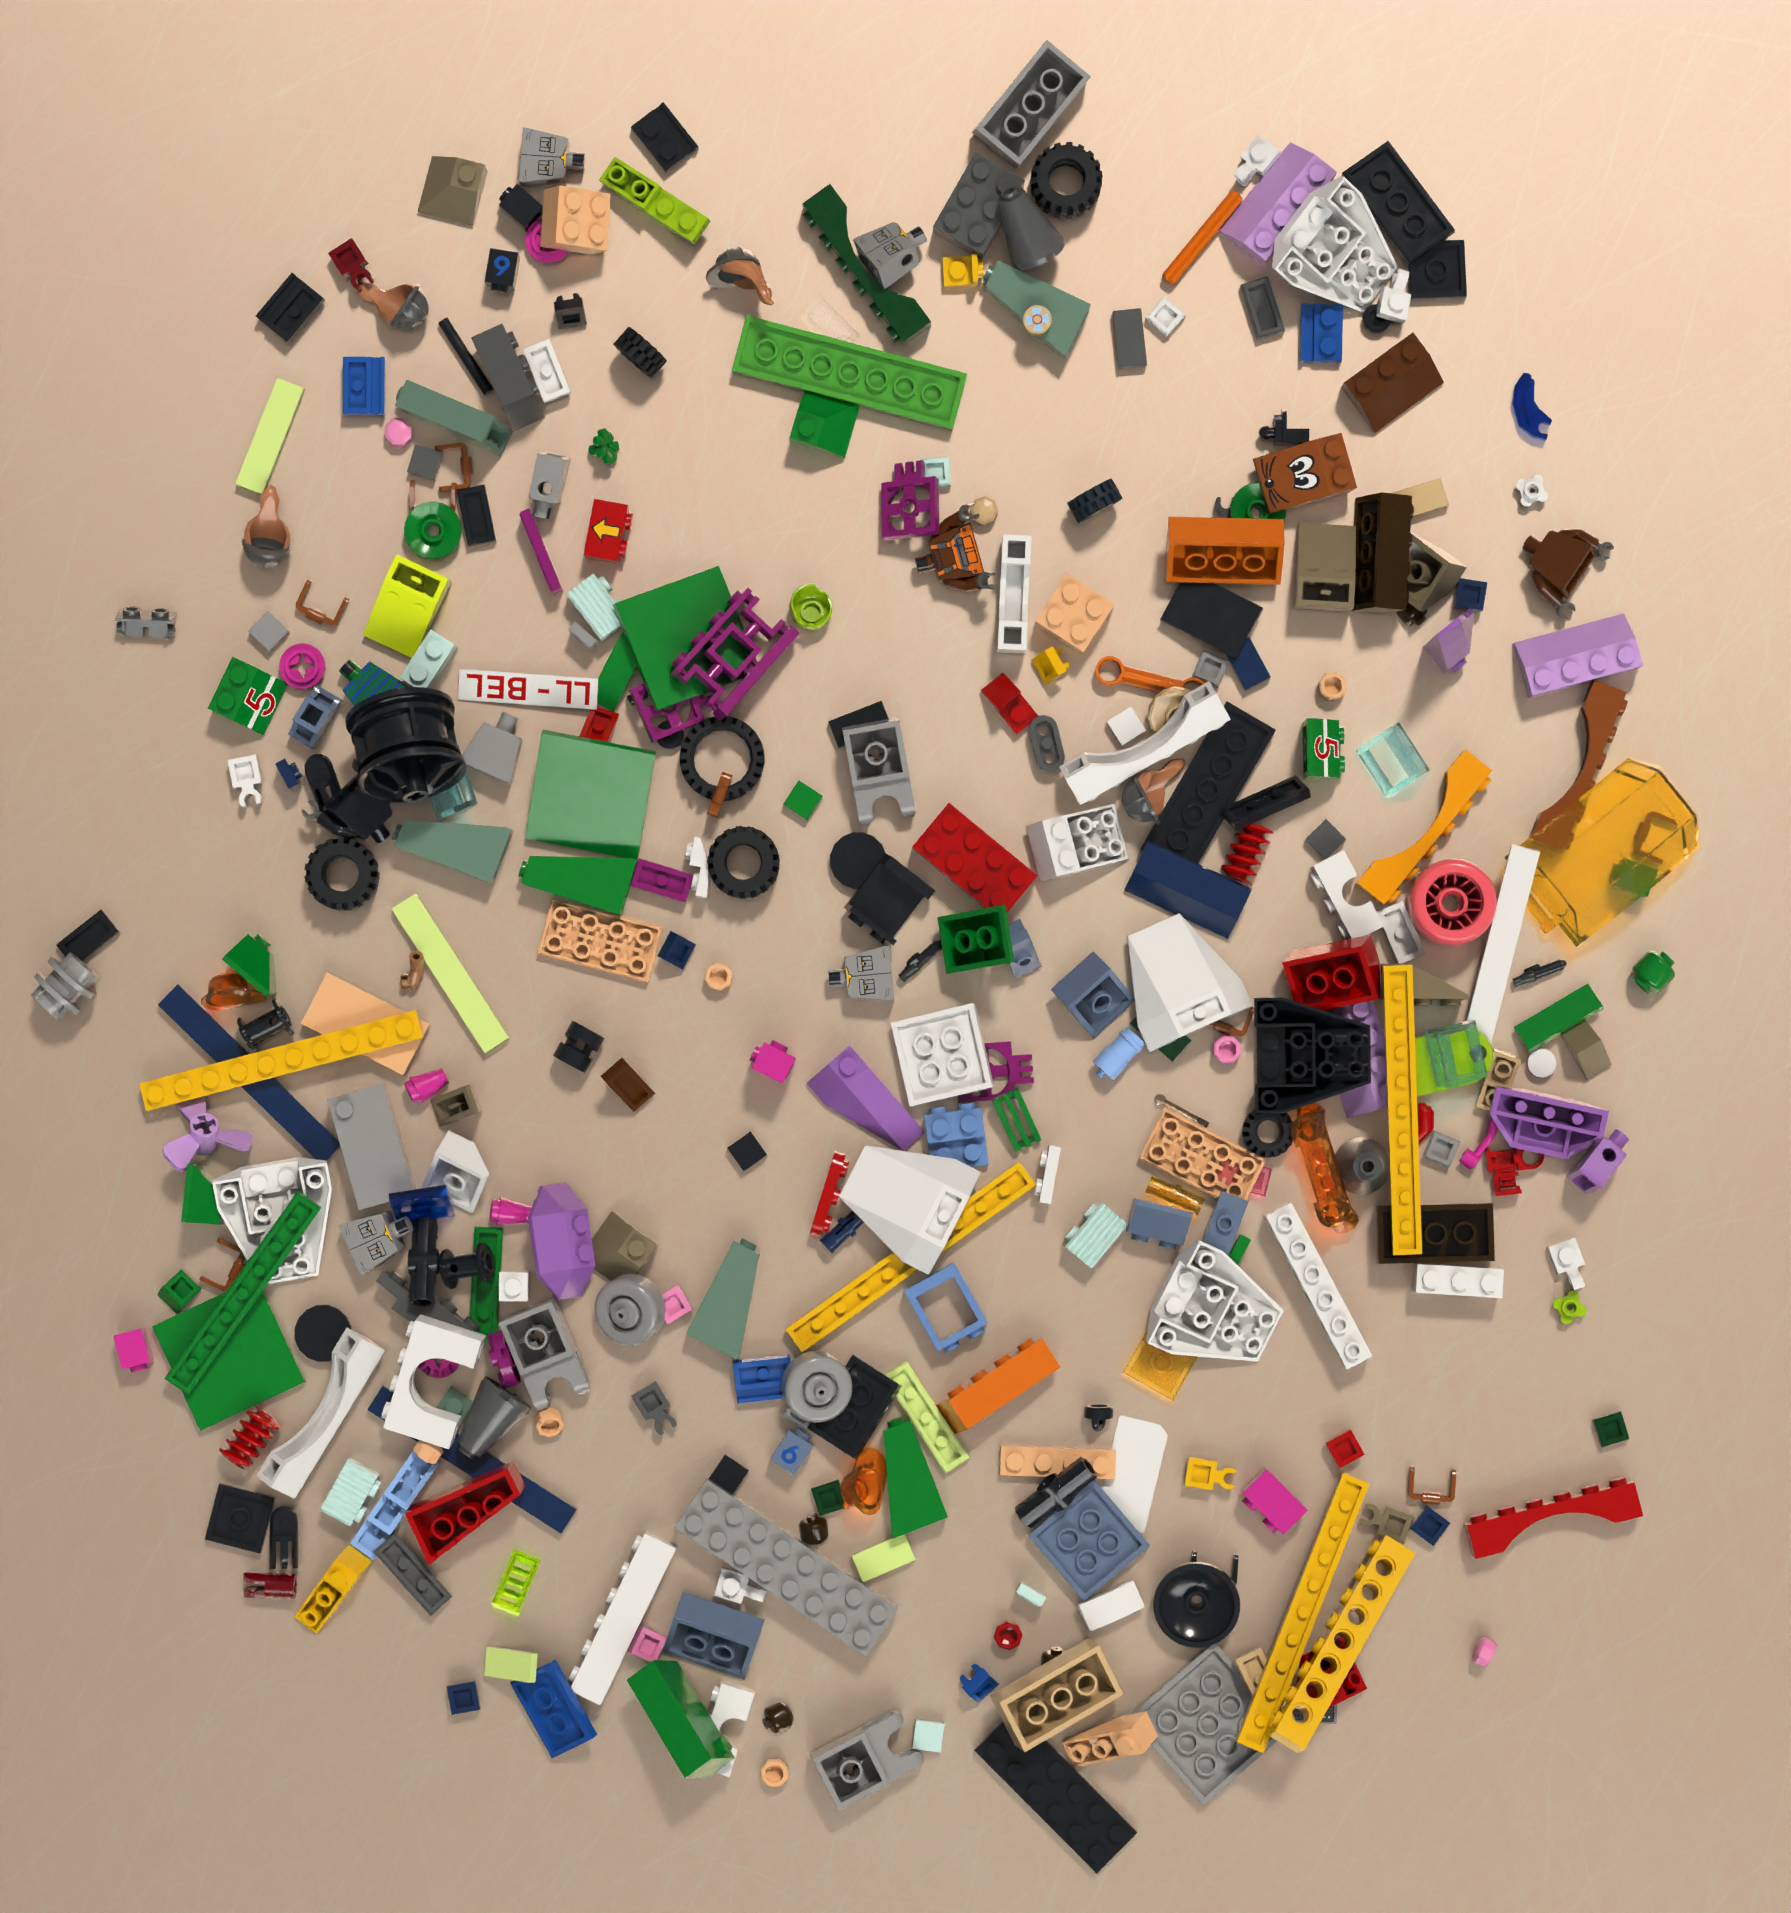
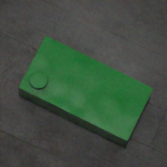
M653 1660L627 1679L684 1778H709L735 1759L731 1752L732 1746L725 1736L720 1734L677 1661Z

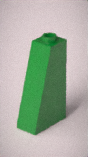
M530 856L528 862L523 860L518 877L523 878L521 884L621 916L638 860L632 858Z
M903 1416L888 1421V1427L883 1429L891 1529L894 1538L948 1518L910 1419L904 1421Z

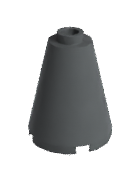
M1015 186L1005 189L1001 193L998 205L1011 264L1014 268L1017 265L1019 270L1032 269L1048 262L1046 256L1052 252L1057 256L1062 251L1065 245L1064 239L1024 189Z
M1364 1137L1351 1139L1342 1144L1335 1153L1332 1164L1333 1172L1339 1185L1348 1192L1358 1195L1373 1193L1384 1185L1389 1176V1156L1386 1150L1372 1139ZM1365 1161H1368L1370 1165L1368 1172H1365L1362 1168Z
M485 1376L479 1385L457 1440L461 1445L459 1451L471 1459L475 1455L481 1458L528 1415L532 1407L515 1393L513 1395L506 1388L502 1389L497 1381Z

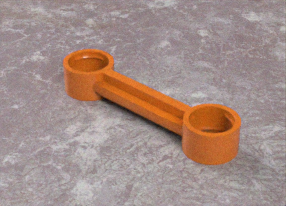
M1113 656L1102 658L1095 667V675L1098 681L1108 686L1120 682L1160 693L1162 690L1174 686L1184 687L1190 682H1197L1200 685L1205 684L1198 678H1188L1181 681L1123 666L1122 662ZM1107 660L1115 662L1120 669L1119 676L1113 681H1105L1099 674L1101 664Z

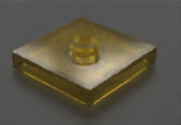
M1147 1328L1123 1373L1173 1401L1198 1356L1170 1354L1146 1342Z

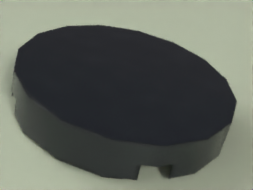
M852 832L841 837L834 844L830 854V867L834 877L842 885L851 889H858L884 856L885 850L874 836L864 832Z
M316 1305L307 1309L298 1318L295 1326V1341L299 1350L307 1358L317 1362L332 1361L334 1347L346 1328L352 1330V1325L348 1316L340 1309L331 1305Z

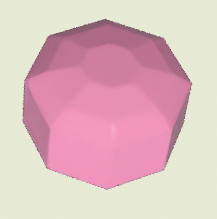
M393 418L385 425V437L393 446H405L412 440L413 428L404 418Z
M1221 1036L1214 1043L1213 1055L1220 1063H1233L1241 1054V1044L1233 1036Z
M1486 1637L1482 1638L1474 1649L1473 1661L1483 1667L1488 1666L1495 1653L1496 1642Z

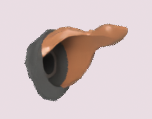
M740 247L728 248L718 256L715 265L707 271L706 281L708 285L714 288L724 289L737 286L745 290L756 289L762 303L766 305L774 304L771 300L772 291L767 285L760 262L749 250Z
M359 283L362 291L358 292L360 297L366 301L374 302L377 306L379 317L385 320V322L390 323L392 327L396 326L403 329L418 327L429 313L428 301L419 289V284L416 286L413 284H403L389 290H382L375 284Z
M274 485L268 486L261 494V510L257 516L247 523L244 537L242 538V545L247 558L254 565L263 568L277 566L291 551L288 527L277 515L280 500Z
M1183 758L1172 759L1158 771H1144L1139 775L1138 779L1136 776L1133 777V780L1124 788L1121 799L1127 815L1139 822L1154 820L1157 825L1160 824L1158 816L1164 807L1165 785L1182 771L1185 760Z

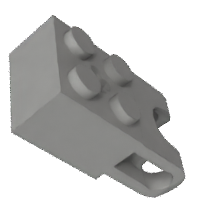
M899 718L842 727L859 823L863 826L872 822L873 803L883 795L892 796L898 801L903 816H915L916 810ZM877 745L878 748L884 749L883 753H879L880 758L874 759L872 754H867L868 750H872L871 746Z
M554 1297L503 1317L499 1321L500 1328L519 1374L522 1376L534 1407L537 1410H544L550 1405L551 1397L548 1383L554 1377L567 1379L578 1394H584L591 1390L590 1379L560 1306ZM535 1330L544 1334L543 1342H540L538 1338H532Z
M892 1710L810 1753L838 1810L890 1784L891 1781L923 1764L924 1757L917 1749L896 1753L888 1747L890 1735L903 1725L904 1719L899 1710ZM848 1763L856 1764L853 1766L854 1772L852 1774H848L847 1771L843 1773L845 1765Z

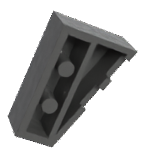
M500 324L471 337L513 430H519L545 418L535 396L540 393L534 378L528 379L525 374L526 371L530 370L523 354L517 356L514 350L519 345L513 332L507 333L503 324Z

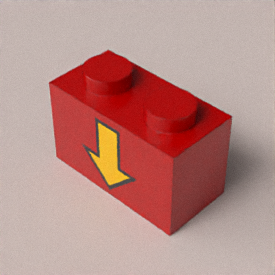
M594 499L583 554L585 558L619 564L620 558L626 557L628 541H623L625 529L631 530L633 513H629L628 505Z

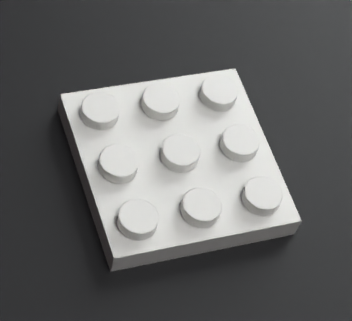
M975 1003L891 1023L910 1107L994 1087Z

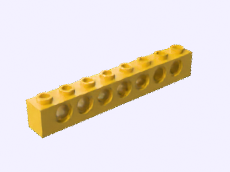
M1387 1535L1379 1539V1541L1374 1539L1366 1552L1369 1555L1365 1565L1361 1563L1352 1577L1356 1580L1351 1589L1347 1587L1339 1599V1603L1342 1604L1338 1613L1333 1612L1325 1624V1627L1328 1628L1323 1638L1319 1636L1311 1649L1314 1653L1310 1662L1305 1661L1297 1673V1676L1300 1677L1296 1687L1291 1686L1283 1698V1701L1287 1703L1281 1712L1279 1710L1276 1711L1269 1723L1272 1729L1268 1735L1297 1754L1304 1751L1415 1555L1413 1551ZM1376 1563H1382L1386 1567V1576H1382L1376 1571ZM1363 1587H1368L1372 1591V1600L1364 1598L1362 1595ZM1349 1611H1353L1358 1615V1625L1349 1621ZM1335 1635L1341 1636L1344 1639V1649H1340L1335 1645ZM1321 1660H1326L1330 1663L1332 1668L1330 1674L1322 1671L1320 1667ZM1308 1684L1313 1685L1317 1689V1698H1311L1307 1694L1306 1687ZM1293 1709H1298L1302 1712L1304 1716L1302 1723H1298L1293 1719Z

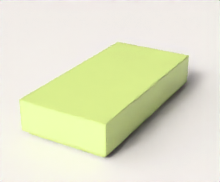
M905 1534L896 1538L892 1537L852 1555L862 1582L916 1560Z
M493 1646L486 1647L484 1676L534 1683L536 1682L538 1653Z

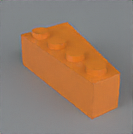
M1032 1338L1027 1339L1017 1346L1019 1352L1011 1357L1008 1353L993 1362L996 1367L988 1372L985 1369L970 1377L971 1383L965 1387L960 1384L947 1393L948 1398L936 1406L954 1434L968 1430L1060 1368V1365L1042 1338L1033 1341Z

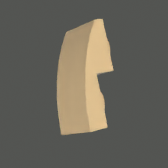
M1493 1049L1492 1065L1483 1078L1476 1107L1490 1111L1495 1087H1512L1521 1057Z

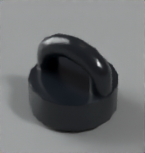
M1108 1404L1086 1405L1084 1407V1417L1092 1419L1093 1430L1100 1432L1105 1426L1106 1419L1113 1418V1407Z

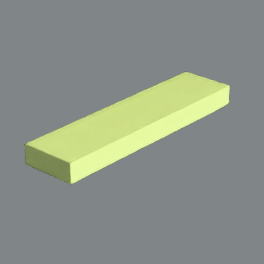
M279 378L276 379L235 484L258 494H262L266 489L304 393V388Z
M905 1361L885 1374L902 1385L896 1398L944 1472L947 1473L969 1458L968 1454L909 1363Z

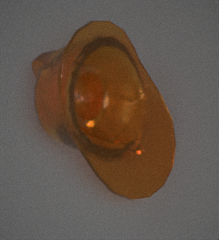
M228 971L214 976L209 981L208 992L201 999V1005L211 1010H229L243 1005L264 1002L266 996L259 991L249 989L247 980L236 971Z
M871 1447L863 1449L857 1456L853 1471L846 1474L842 1479L840 1486L844 1508L857 1509L867 1515L876 1514L880 1509L887 1479L886 1461L877 1449Z

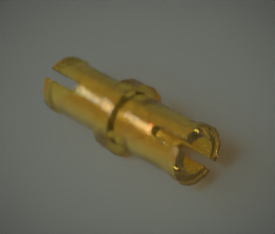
M1155 1176L1151 1177L1149 1183L1160 1187V1189L1158 1190L1148 1185L1145 1193L1168 1201V1205L1172 1207L1177 1205L1196 1213V1215L1199 1214L1201 1208L1190 1202L1193 1201L1203 1205L1204 1197L1181 1189L1182 1186L1179 1184L1174 1186L1155 1178Z

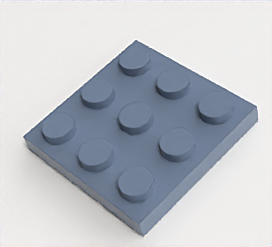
M1095 1480L1076 1493L1069 1506L1062 1511H1055L1028 1534L1084 1602L1150 1546Z

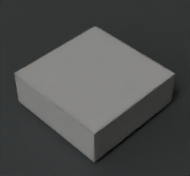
M267 611L248 632L271 652L290 631Z
M574 622L569 628L570 634L589 651L593 650L598 644L597 640L577 622Z
M1203 650L1192 677L1198 678L1204 683L1209 681L1212 686L1218 688L1229 660Z
M1433 1130L1422 1157L1450 1168L1461 1141Z

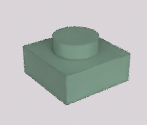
M451 1386L436 1408L462 1416L461 1423L468 1414L473 1400L454 1386Z

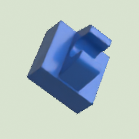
M973 1664L971 1667L975 1670V1676L969 1680L962 1674L960 1681L963 1684V1690L974 1701L979 1703L999 1683L984 1668Z

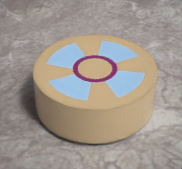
M1034 305L1025 311L1023 326L1030 334L1042 335L1051 326L1052 317L1047 308L1041 305Z

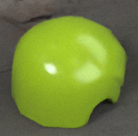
M815 584L800 586L792 594L789 610L792 619L797 625L805 629L817 630L830 620L833 605L827 592L819 589Z

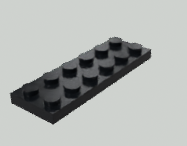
M1226 701L1224 708L1231 720L1226 722L1221 728L1207 733L1159 815L1160 824L1157 825L1155 822L1140 850L1143 851L1149 840L1193 862L1199 863L1224 820L1221 808L1234 803L1276 729Z
M1002 1721L974 1749L1096 1873L1137 1834V1831L1047 1740L1023 1752L1014 1744Z

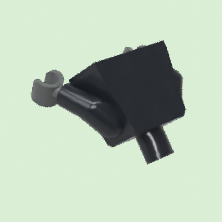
M354 759L352 768L357 772V761ZM357 775L322 806L323 812L319 811L318 804L313 800L308 801L316 809L313 814H308L302 809V815L305 818H316L317 823L333 835L353 839L357 837L365 840L371 835L376 843H381L390 835V832L383 823L393 814L390 807L391 802L376 801L362 795L357 787Z

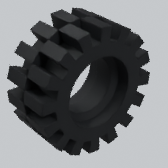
M628 327L613 343L622 355L650 378H653L667 362L655 347L631 327Z
M1254 1109L1248 1114L1242 1126V1137L1244 1138L1245 1145L1251 1152L1261 1157L1270 1158L1285 1153L1292 1145L1293 1138L1295 1137L1294 1123L1288 1113H1256ZM1271 1120L1279 1127V1136L1272 1143H1265L1258 1137L1257 1130L1263 1121Z

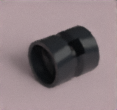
M572 1020L565 1033L567 1040L559 1043L553 1056L586 1073L593 1060L591 1053L599 1050L605 1038ZM578 1039L585 1042L583 1050L574 1046Z

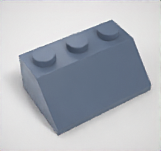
M682 1592L663 1652L744 1680L765 1619L703 1599L697 1595Z

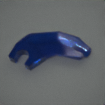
M1525 372L1515 384L1512 401L1518 426L1532 438L1546 441L1548 434L1541 433L1538 426L1540 424L1550 426L1552 420L1534 402L1535 381L1531 378V374Z

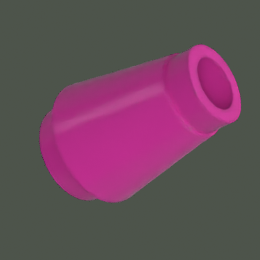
M440 1068L409 1077L410 1080L404 1083L412 1102L420 1101L422 1103L449 1084V1081L443 1069Z
M502 1197L492 1199L489 1221L496 1222V1225L529 1224L528 1216L532 1207Z

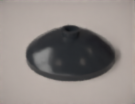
M1190 1562L1173 1568L1161 1579L1155 1591L1153 1608L1156 1621L1166 1636L1180 1645L1202 1648L1220 1642L1233 1630L1239 1618L1240 1597L1234 1582L1223 1570L1208 1563ZM1200 1596L1202 1601L1196 1604L1192 1602V1597Z

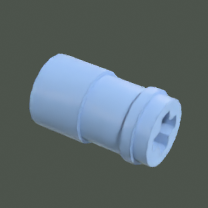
M1128 1027L1124 1031L1122 1030L1109 1047L1107 1046L1092 1061L1099 1068L1097 1074L1101 1078L1106 1074L1113 1081L1128 1066L1127 1063L1138 1052L1140 1053L1143 1050L1142 1048L1145 1043Z

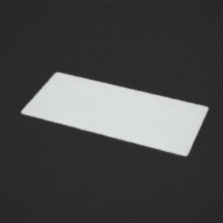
M1120 1415L1111 1450H1116L1115 1479H1104L1102 1489L1138 1532L1144 1533L1168 1434L1159 1424Z

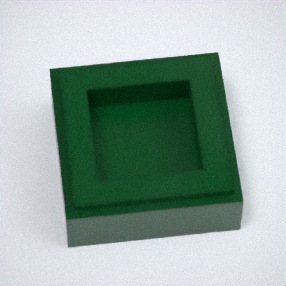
M1621 1411L1592 1419L1601 1447L1629 1439Z
M839 1479L811 1488L819 1516L847 1508Z

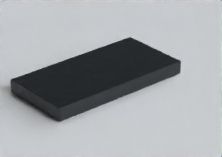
M1389 141L1342 172V176L1362 193L1376 223L1408 265L1455 233L1453 226Z

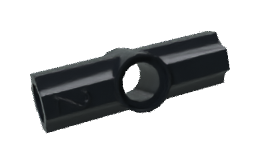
M418 1217L412 1220V1246L408 1251L409 1298L411 1305L429 1307L435 1304L436 1275L439 1274L440 1254L439 1249H437L438 1221L430 1217Z
M1080 1457L1058 1475L1053 1473L1042 1480L1037 1487V1491L1015 1507V1512L1026 1527L1032 1528L1054 1510L1059 1512L1069 1506L1075 1498V1494L1097 1478V1473L1086 1458Z

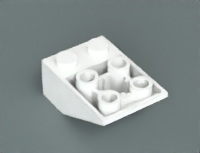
M1114 804L1046 819L1026 826L1040 882L1129 859Z

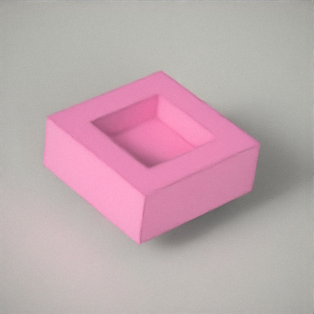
M679 1285L662 1294L666 1307L665 1321L667 1324L693 1310Z
M639 1625L627 1652L649 1662L657 1660L667 1638Z

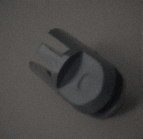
M314 754L306 760L304 768L314 800L319 806V811L323 812L322 806L339 792L341 787L330 759L323 754Z
M288 1506L276 1508L270 1517L269 1569H276V1541L280 1542L281 1569H287L288 1541H292V1569H298V1517L296 1512Z

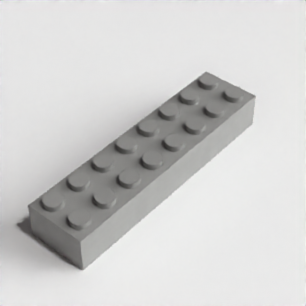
M709 1477L674 1527L865 1657H867L899 1609L898 1605L734 1494L709 1479Z

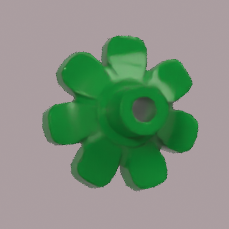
M606 428L599 429L597 431L598 436L593 438V445H590L588 448L591 456L597 455L598 458H603L605 465L613 464L617 461V453L615 451L620 450L618 441L612 442L614 436Z

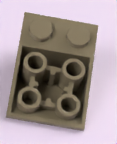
M1298 523L1294 591L1295 609L1351 612L1354 609L1356 526Z
M1380 964V998L1378 1000H1383L1382 966L1408 964ZM1412 965L1414 1006L1432 1005V1000H1441V1006L1461 1005L1462 1000L1469 999V995Z

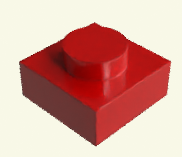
M1351 1429L1325 1442L1339 1469L1365 1455Z

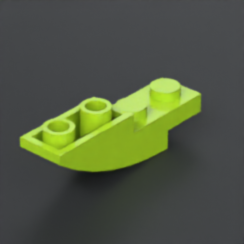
M616 157L613 158L599 179L602 184L672 233H677L694 245L711 222L709 218L662 189L659 184Z

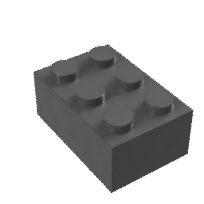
M975 152L933 225V233L970 254L977 253V258L983 260L1003 225L998 205L1001 193L1013 186L1023 189L1025 180Z

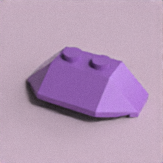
M1496 1086L1489 1114L1510 1147L1568 1159L1603 1139L1609 1110L1578 1100L1532 1090Z
M566 1182L539 1186L538 1195L533 1202L528 1216L536 1275L545 1287L553 1293L552 1296L555 1300L580 1297L583 1295L596 1266L587 1207Z

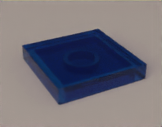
M446 1185L389 1194L390 1205L396 1220L407 1216L412 1223V1220L418 1217L442 1219L455 1216L454 1205Z

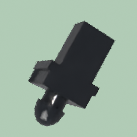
M1281 409V415H1274L1273 427L1267 425L1259 430L1261 438L1266 440L1273 438V446L1299 445L1309 441V429H1287L1286 409Z

